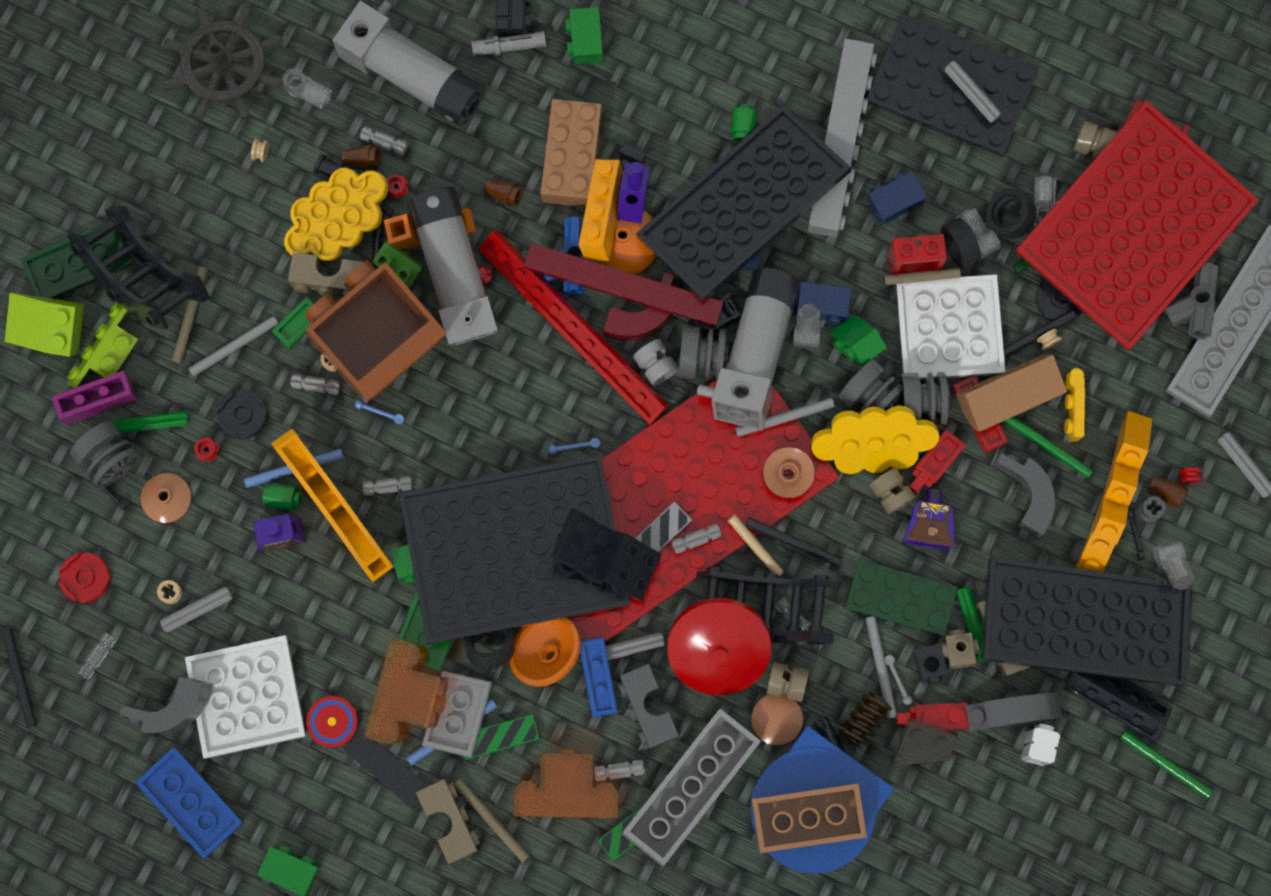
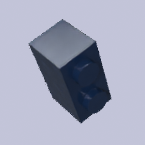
M913 172L907 175L905 173L898 174L892 178L891 183L885 186L879 184L870 190L867 203L880 226L924 205L927 197Z
M801 282L796 317H802L801 320L806 322H816V319L825 320L830 325H841L848 318L851 288Z

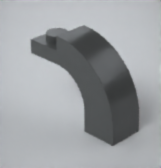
M1001 453L993 466L1018 480L1025 488L1028 496V506L1018 527L1040 539L1049 527L1054 514L1055 494L1052 483L1042 467L1031 458H1028L1024 465H1022L1016 456L1009 453L1006 455Z
M179 677L175 694L165 708L155 712L137 706L122 705L120 715L128 717L129 723L142 725L140 732H176L187 727L199 717L209 700L213 684L192 678Z
M1058 693L1017 696L966 706L970 731L1062 718Z

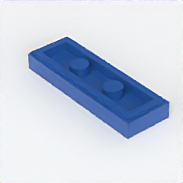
M600 636L581 640L580 654L592 717L618 713L604 637Z

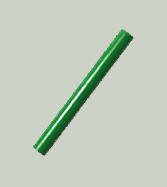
M1013 416L1003 421L1086 478H1089L1093 470L1016 417Z
M1125 730L1122 733L1120 739L1206 799L1211 796L1212 789Z

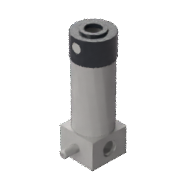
M359 1L332 40L339 58L368 75L370 70L374 71L427 104L434 111L456 125L463 126L478 108L486 85L392 29L390 20L386 17V14L392 7L390 2L383 1L376 11L362 1Z
M455 187L433 188L407 199L414 228L418 233L440 307L438 311L444 330L447 333L446 337L449 346H456L498 333L489 299L485 294Z
M759 268L753 271L726 369L721 368L715 388L699 385L697 388L698 395L712 398L715 420L763 431L772 401V381L790 317L793 314L801 287L800 282L794 276L771 268Z

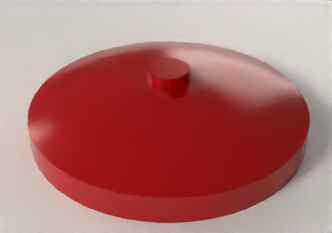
M712 598L691 605L676 618L668 635L667 652L673 671L687 686L705 694L729 695L748 688L763 675L771 657V638L766 623L754 609L733 599Z

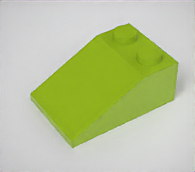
M10 292L5 342L44 353L68 357L78 354L84 304Z

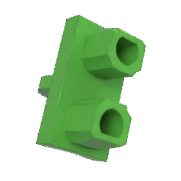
M388 240L385 241L373 260L378 267L386 262L408 287L412 286L424 267L410 257L409 252H403L399 248L389 245Z

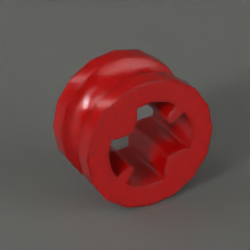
M1194 467L1178 470L1179 474L1182 475V478L1179 480L1180 484H1194L1203 481V478L1199 475L1202 472V468Z

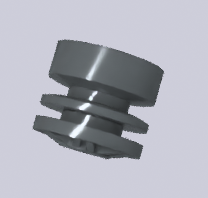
M683 326L679 379L695 380L698 369H704L705 381H709L710 370H716L715 382H717L721 368L726 369L729 344L726 329H720L719 340H713L714 328L709 329L706 339H701L700 327Z
M873 358L851 379L838 398L849 408L856 406L860 402L863 406L859 410V414L869 407H879L887 411L898 403L904 387L900 383L893 390L890 389L896 381L894 376L883 383L881 378L886 369Z
M932 372L926 374L925 384H921L918 373H901L899 384H903L904 391L900 396L899 406L910 408L914 412L916 420H921L922 414H926V419L934 423L936 414L938 424L946 425L950 411V389L945 372L937 373L936 384H934Z
M112 421L100 423L90 429L76 441L70 450L71 457L80 468H88L86 474L90 479H93L92 481L97 488H104L116 482L136 464L140 457L136 449L131 448L132 446L129 441L121 442L123 435Z

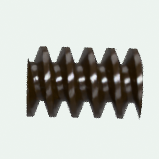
M870 691L868 692L871 696L863 694L861 697L865 704L857 703L855 705L859 713L851 711L849 714L853 721L845 720L844 725L848 730L839 729L838 731L843 738L860 749V743L869 745L868 740L865 738L866 735L875 736L871 727H881L877 718H887L882 712L883 709L892 710L885 700Z

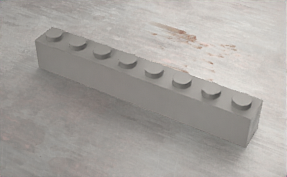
M845 38L825 144L851 167L852 160H857L859 145H855L856 136L861 137L864 122H859L861 113L866 114L868 99L864 98L865 90L870 91L873 76L868 75L869 68L875 67L877 53L873 52V43ZM851 168V172L812 206L807 232L837 238L838 230L843 231L846 216L841 215L843 206L848 207L851 193L846 192L847 183L852 184L855 169Z

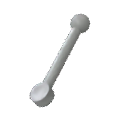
M887 655L885 663L890 667L901 691L902 701L904 705H911L913 700L908 696L893 664L895 659L893 656Z

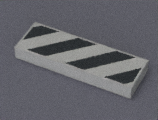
M673 502L635 539L660 552L692 522V519Z

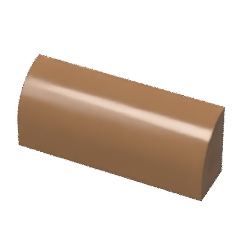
M1043 354L1005 371V373L998 374L956 393V396L966 419L976 431L980 432L1066 393L1067 390L1054 355Z

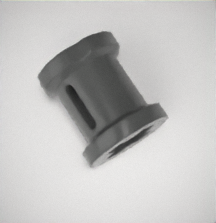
M1149 497L1138 507V515L1144 522H1155L1165 513L1166 505L1159 497ZM1152 505V509L1157 510L1153 515L1151 510H1147V507Z

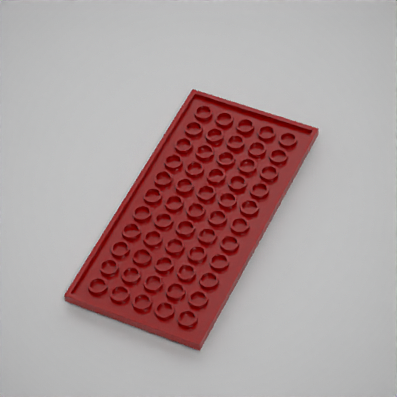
M714 381L708 386L715 388L717 382ZM771 385L772 401L767 417L790 411L773 385ZM695 394L601 459L615 530L617 532L627 533L636 538L673 502L692 519V522L659 552L662 555L642 601L629 598L630 606L567 618L578 629L581 640L603 636L606 643L697 579L696 574L698 571H707V567H714L747 544L727 521L733 514L744 525L750 517L768 526H772L839 479L838 474L827 460H821L813 454L811 449L812 439L797 419L763 429V431L760 430L737 437L735 427L740 425L715 420L712 398ZM785 447L797 448L806 453L811 459L815 471L814 480L810 488L804 494L794 498H784L774 494L767 487L763 476L764 465L768 457L776 450ZM786 470L784 476L788 479L792 478L793 472ZM713 524L719 526L721 531L720 538L715 540L709 539L707 543L691 549L688 547L686 551L679 554L675 553L672 546L673 540L680 537L683 539L685 535L703 528L706 530L708 526ZM746 527L754 537H757L761 534L757 531H754Z

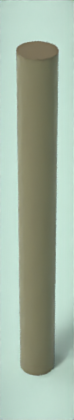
M198 267L196 275L200 276L204 284L208 269ZM188 301L172 358L174 363H182L198 301Z
M459 779L454 784L458 792L523 863L530 855L464 781Z

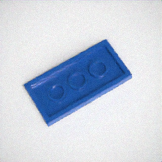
M176 747L169 750L135 782L203 859L211 855L244 824L240 817Z

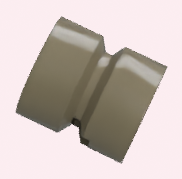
M1084 120L1073 151L1085 155L1092 152L1093 157L1096 158L1117 134V131L1108 128L1099 130L1097 124Z
M897 468L889 470L869 485L874 495L882 498L881 505L888 515L900 510L916 498L910 487L902 484L904 478Z
M774 661L766 694L777 697L786 694L788 699L802 702L809 669L796 666L793 669H789L788 664Z

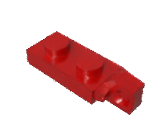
M946 429L939 437L936 446L930 449L914 468V472L911 475L916 479L909 486L912 492L917 495L924 485L930 489L956 459L966 444Z
M968 704L915 705L909 707V713H897L896 722L897 725L910 724L911 730H916L917 732L969 729L966 712Z

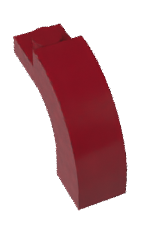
M664 272L661 283L677 287V284L674 283V275ZM611 307L603 333L605 337L619 341L642 340L660 331L673 314L651 307L633 313Z

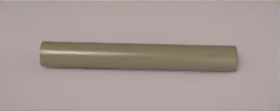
M960 268L884 275L885 285L961 278Z

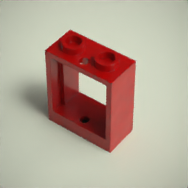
M944 234L893 239L887 254L889 274L942 270L947 259ZM916 241H921L922 244L918 246Z

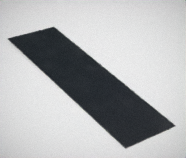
M362 728L343 748L345 752L411 809L419 803L416 792L428 787V785Z

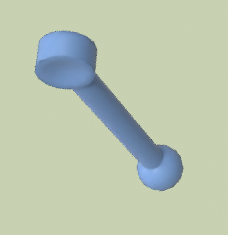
M361 399L355 402L357 409L364 408L393 419L397 424H402L405 420L402 414L394 415L367 405Z
M593 438L590 442L558 447L551 445L548 447V452L554 455L559 451L590 446L596 449L600 446V440Z

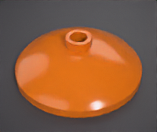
M644 210L642 224L617 220L609 261L593 262L634 275L646 270L654 262L656 256L637 238L636 233L653 218ZM624 232L627 234V237L620 239L618 237L619 233Z
M567 618L523 626L514 638L515 651L509 660L510 667L520 681L530 686L542 687L559 681L569 673L579 657L581 638L578 629Z

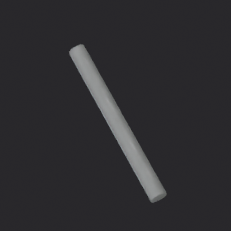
M274 316L270 317L189 367V371L193 377L278 325V321Z
M828 398L767 417L764 429L833 408V399ZM745 426L735 427L737 437L760 431Z
M867 617L865 619L882 697L892 708L891 711L886 710L887 719L896 718L897 712L876 617Z

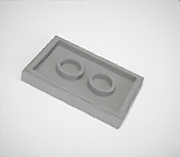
M442 671L422 746L473 758L493 683Z

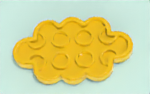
M339 168L330 176L329 182L323 181L314 184L310 190L309 197H302L292 205L290 217L294 226L285 235L284 245L290 255L293 252L314 254L321 260L332 261L340 256L344 247L357 246L362 240L363 232H371L381 223L382 211L379 203L388 193L387 179L375 171H366L359 175L356 171L349 168Z
M895 406L887 411L879 407H869L860 414L854 411H844L837 414L832 420L830 429L820 430L813 436L811 449L813 454L821 460H834L836 468L845 474L858 473L863 469L871 473H880L890 466L897 469H905L914 465L918 460V452L927 451L936 446L939 441V432L933 422L929 420H916L914 412L906 406Z

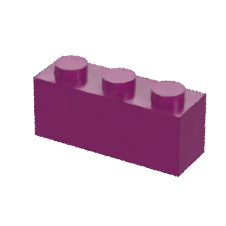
M125 371L51 396L58 418L65 425L76 423L138 400L131 377Z

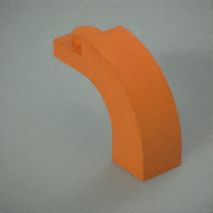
M469 208L462 209L468 236L475 234L471 210ZM406 213L384 220L389 245L401 249H422L411 215Z

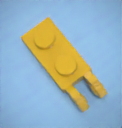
M1074 368L1065 376L1066 381L1064 382L1066 389L1069 391V394H1066L1065 409H1068V419L1065 420L1064 431L1065 434H1068V441L1077 442L1084 437L1085 378L1083 377L1085 375L1082 372L1083 370Z

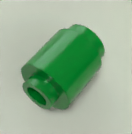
M740 104L738 108L732 110L731 134L734 141L741 142L756 129L757 111L752 109L751 105Z
M280 483L266 484L263 491V504H267L270 508L294 511L296 507L301 505L302 492H299L297 486Z

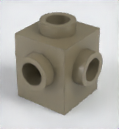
M964 629L950 631V636H946L944 639L945 643H941L944 659L947 658L949 670L975 666V654H979L977 639L972 638V633H965ZM956 646H961L964 651H958Z

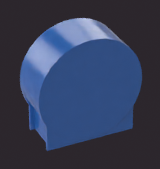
M807 726L788 753L776 759L763 771L754 786L751 799L859 784L867 838L767 852L775 861L792 870L804 873H825L843 867L860 854L871 837L877 812L894 788ZM750 801V819L756 836L752 803Z

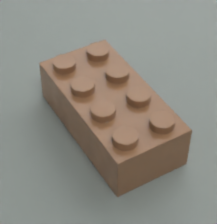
M552 99L541 186V199L543 203L586 207L595 159H597L602 119L601 104Z
M859 784L751 799L759 853L867 838Z

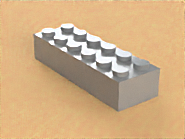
M719 709L626 827L622 835L660 866L664 867L761 741Z

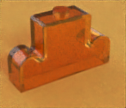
M391 637L364 738L384 744H399L406 740L409 729L406 723L423 728L437 727L440 713L446 707L447 699L445 695L449 680L445 677L420 670L421 667L426 665L429 658L428 650L424 645L402 638Z
M560 749V754L544 753L541 755L539 787L531 781H522L516 786L514 790L513 816L618 819L619 795L617 789L611 783L603 782L593 788L594 758L591 754H575V749Z

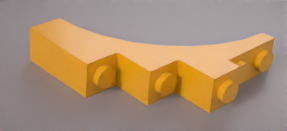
M1128 411L1119 430L1115 454L1105 489L1089 535L1076 564V569L1103 572L1114 546L1118 544L1126 526L1128 507L1137 489L1139 471L1149 450L1151 418Z
M291 429L271 444L316 503L371 581L374 582L392 569L393 565L295 431Z

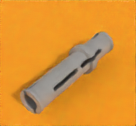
M544 31L499 38L497 35L493 36L492 39L471 41L473 57L494 53L496 56L500 55L501 52L546 47Z

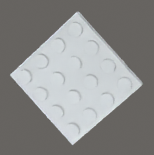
M997 275L967 276L896 284L903 373H918L920 380H925L928 372H932L934 379H936L938 372H945L946 378L988 376L1005 373Z
M286 635L185 657L189 678L213 684L209 700L202 713L196 719L204 759L306 737L288 637Z

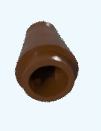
M373 145L343 150L342 162L345 165L373 169L380 164V151L378 147H373Z
M488 179L484 187V193H487L508 207L511 205L516 207L521 200L523 189L518 187L517 183Z
M1157 476L1153 478L1148 487L1149 490L1169 506L1173 507L1174 505L1177 508H1180L1189 491L1183 488L1184 485Z

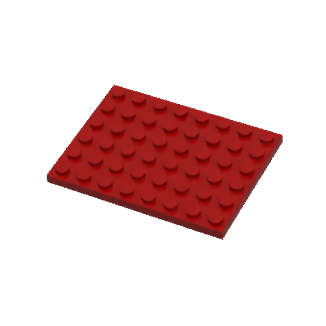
M1146 100L1016 248L1015 252L1122 347L1130 350L1259 199Z

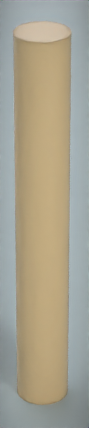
M735 514L728 518L729 524L772 574L780 576L784 572L740 519Z

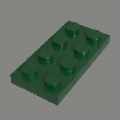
M108 221L78 234L86 237ZM113 230L90 247L98 259L103 261L123 247L124 243L119 233ZM68 238L20 259L35 296L56 299L97 281L82 260L71 251V243ZM129 255L110 267L108 271L113 274L132 266Z
M858 559L845 609L944 637L958 587Z

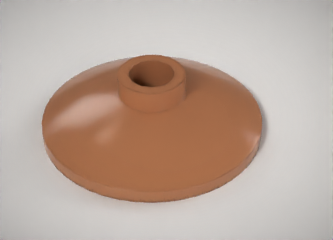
M785 447L776 450L768 457L764 465L763 476L767 487L774 494L784 498H794L804 494L810 488L814 480L815 471L813 463L806 453L797 448ZM786 470L792 471L793 477L786 478L784 472Z
M162 473L152 477L144 485L141 492V505L148 517L160 523H171L182 518L187 513L192 499L191 490L186 481L172 473ZM167 492L168 498L165 501H161L160 495Z

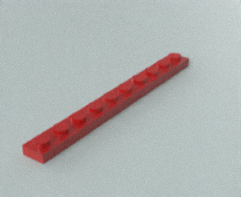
M497 230L492 231L479 247V250L649 425L653 424L669 405L540 273L524 269L526 259Z

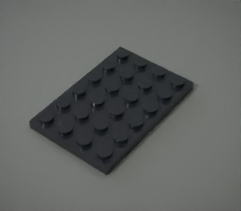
M903 13L866 99H868V104L1003 157L1040 67ZM956 61L1000 110L1001 114L998 119L989 122L945 72V68L949 63Z

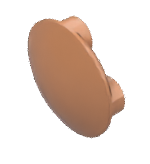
M785 694L781 697L766 695L757 702L751 716L752 728L756 735L768 744L784 745L789 743L801 731L803 725L801 708L796 701L788 699Z

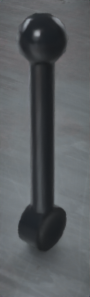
M107 486L102 488L123 511L127 508Z
M1128 509L1127 517L1130 521L1137 549V557L1139 561L1145 560L1134 520L1135 511Z

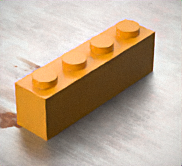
M595 159L579 240V247L585 260L609 261L617 223L620 187L624 172L620 160Z

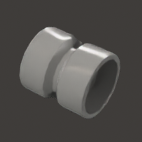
M660 339L648 343L633 355L640 369H646L645 376L652 386L661 384L679 370L672 356H666L667 349Z

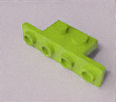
M114 304L108 314L110 316L109 320L96 331V340L92 346L88 345L81 355L83 360L78 367L74 366L67 377L69 379L68 386L77 388L89 368L104 378L116 374L137 342V338L117 326L127 311L120 304Z

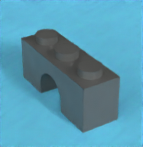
M649 664L621 675L622 682L618 683L623 698L629 697L632 706L628 707L633 722L639 721L642 730L637 732L643 746L648 744L649 748L653 749L679 738L669 712L654 716L649 714L644 708L645 698L650 693L659 690Z

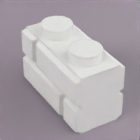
M1039 724V726L1035 725L1034 729L1026 732L1024 741L1026 746L1023 747L1021 759L1025 762L1041 766L1053 763L1057 752L1055 747H1058L1060 739L1058 732H1054L1055 727Z

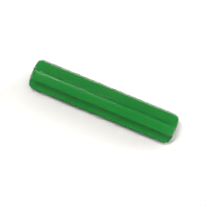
M186 411L117 419L114 420V424L121 433L185 426L189 424V416Z
M964 587L957 590V598L968 632L972 633V638L978 641L979 654H976L979 662H984L981 660L983 625L971 588Z

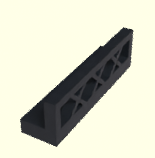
M1072 673L1063 688L1152 742L1165 729L1173 709L1125 679ZM1107 681L1114 683L1116 688L1109 686ZM1129 694L1136 696L1139 702L1131 699ZM1154 707L1163 712V716L1155 713L1152 708Z

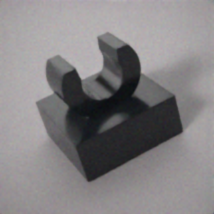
M624 143L619 151V159L623 161L621 164L623 171L625 164L639 162L644 166L646 153Z

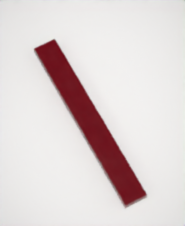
M531 243L524 264V269L713 327L717 325L723 306V301L709 297L703 302L693 292Z

